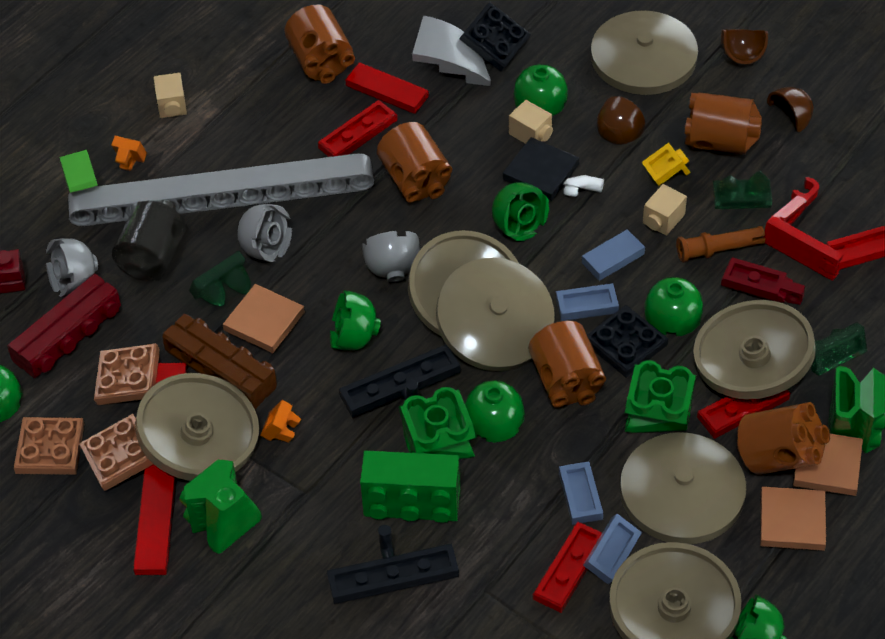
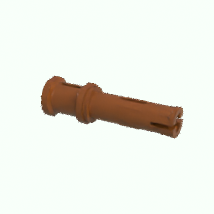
M762 226L717 235H710V233L704 232L698 237L687 239L678 237L676 241L677 253L682 262H687L689 258L700 256L710 258L715 252L765 244V238L761 237L765 236V232Z

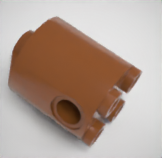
M310 5L301 8L287 21L285 37L303 71L309 78L320 80L322 83L327 84L354 63L353 49L334 14L328 7Z
M701 92L691 93L689 109H691L690 118H687L685 125V145L692 148L745 155L747 150L759 140L762 117L754 103V99Z
M418 122L400 124L388 131L377 146V155L407 202L419 201L429 196L435 199L444 193V186L448 182L453 169L422 124Z
M566 320L547 325L536 333L530 340L528 349L554 407H562L577 402L580 405L592 403L596 399L595 393L604 385L606 376L583 325L576 321Z
M807 402L744 415L738 427L737 446L748 469L760 475L820 464L825 444L830 441V432L826 425H822L813 403Z

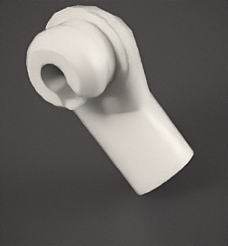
M586 175L567 178L563 184L565 185L563 193L567 196L576 197L579 188L601 193L604 179Z

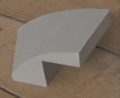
M423 16L412 53L413 61L439 64V72L466 75V83L490 86L491 79L483 58L459 39L464 31L443 20Z

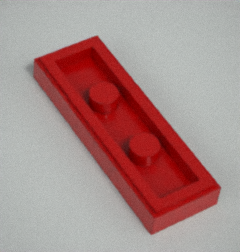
M360 62L345 79L346 86L414 114L429 97L427 89Z
M378 100L318 141V149L328 157L349 155L397 121V114Z
M785 390L779 394L759 399H739L726 396L699 410L697 418L715 439L738 427L744 415L770 410L788 401L790 393L788 390Z
M577 522L534 591L533 600L562 613L588 570L583 564L602 532Z

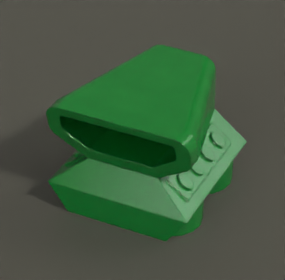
M652 360L643 361L639 365L635 364L626 402L625 413L628 416L624 432L686 431L697 375H693L684 366H675L670 370H665Z
M838 366L834 376L828 417L830 434L862 438V450L868 453L880 447L882 430L885 428V375L873 368L859 382L851 369Z
M442 387L434 392L433 397L411 396L405 400L403 405L398 406L403 423L404 439L409 453L459 455V459L475 457L469 442L470 439L476 438L474 427L459 390Z
M216 460L184 486V490L179 498V501L186 507L183 518L191 525L192 532L197 533L207 530L208 546L217 554L225 551L262 519L260 509L243 489L238 486L233 461Z

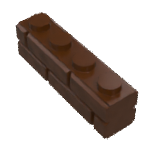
M184 313L175 322V325H171L163 333L162 338L165 351L186 363L198 373L215 376L231 383L244 393L254 409L276 389L275 369L271 364L266 361L259 362L243 346L236 347L224 333L218 332L216 334L209 329L208 325L201 318L193 319Z

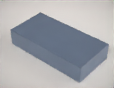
M627 229L582 255V264L600 281L645 254V246Z
M613 283L556 291V302L561 321L615 314L619 310Z
M590 462L559 466V476L572 525H575L577 522L586 523L603 520V510Z
M619 514L614 515L583 566L604 582L610 584L615 573L629 556L642 532Z

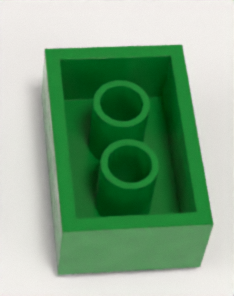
M364 450L360 480L364 516L374 519L402 518L407 521L417 519L434 520L440 523L458 520L460 497L459 455Z

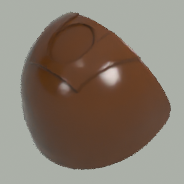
M722 29L721 31L722 48L726 55L737 63L751 64L761 58L767 48L768 31Z
M784 87L771 92L768 95L767 104L772 106L779 102H788L794 112L796 130L798 132L804 130L813 114V102L810 96L804 90L795 87Z
M619 96L610 97L598 113V133L610 143L617 145L627 144L641 136L645 128V119L641 110L632 101Z

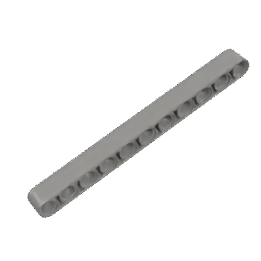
M350 154L95 186L69 193V220L77 226H88L364 191L373 186L374 176L371 159L368 155Z

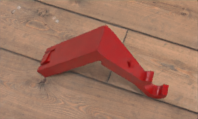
M805 177L804 188L810 191L808 193H801L799 190H793L792 200L766 222L765 236L763 237L765 238V244L833 281L839 274L838 266L844 254L791 226L818 195L819 183L813 178Z
M885 226L828 241L826 245L844 254L843 259L839 262L838 270L885 257Z

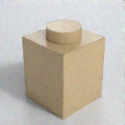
M181 73L154 76L160 118L187 114Z
M525 100L509 115V134L525 144L531 137L545 142L553 132L552 114L528 100Z
M662 184L644 205L643 224L667 236L685 215L687 196Z

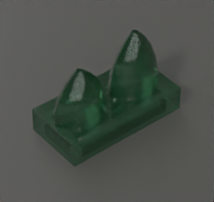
M760 170L753 174L749 180H737L729 175L723 180L713 181L712 189L715 209L772 207L770 179Z
M237 251L194 279L189 289L190 293L195 299L202 297L211 304L223 306L225 303V290L222 282L224 281L235 291L247 294L251 289V282L243 266L246 259L240 251Z
M856 322L844 329H833L830 336L822 340L815 339L816 351L811 371L819 376L867 352L864 326Z

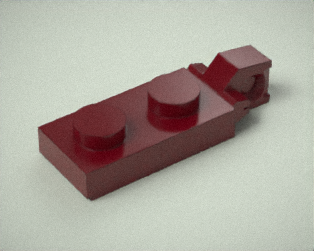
M737 258L730 259L721 280L722 286L776 302L786 301L787 303L801 305L805 294V285L793 282L792 279L787 277V273Z

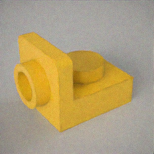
M669 142L642 161V164L658 186L680 170L686 176L691 173L685 165L689 162L688 158L680 148L675 151Z

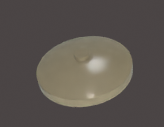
M632 11L609 19L599 27L591 43V62L596 73L612 87L632 94L651 95L670 91L689 79L697 64L698 45L691 30L676 18L654 11Z
M461 230L441 234L421 248L409 272L408 294L415 313L429 329L441 336L436 321L438 297L445 281L460 266L481 258H503L519 263L512 252L501 242L483 233Z
M481 258L460 266L445 281L436 305V321L446 345L464 362L488 371L513 370L531 362L533 359L528 349L530 340L544 327L554 323L555 316L551 296L538 276L525 266L503 258Z
M752 300L731 305L713 315L698 332L693 351L700 377L713 390L733 398L759 399L779 394L799 382L809 371L814 361L816 345L812 327L799 311L789 305L776 301Z
M184 373L163 379L146 392L137 410L135 432L143 453L155 466L174 477L191 481L218 459L233 461L235 472L241 469L249 461L255 450L259 436V421L252 403L243 392L231 383L208 374Z
M668 433L647 440L631 453L622 470L620 495L624 509L630 519L647 534L665 542L697 544L722 535L737 521L745 502L746 480L737 459L718 442L692 433Z
M666 542L645 547L632 554L622 563L612 580L609 609L613 624L623 639H731L740 618L741 593L733 573L717 556L691 544Z

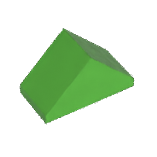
M87 150L59 157L65 182L70 193L98 186Z

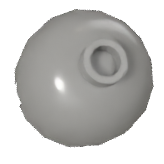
M260 204L249 208L240 219L237 229L238 241L244 252L250 257L267 262H274L277 255L282 257L290 245L292 228L287 227L286 219H290L287 211L283 207L273 204Z
M390 231L366 239L367 245L362 243L363 257L367 267L373 274L381 278H387L389 282L403 280L405 278L404 275L409 274L412 263L420 251L418 235L405 231L406 236H397V231Z
M73 238L54 239L49 242L46 249V254L51 253V262L46 263L48 279L53 291L58 292L60 290L59 296L65 297L98 270V260L83 242Z

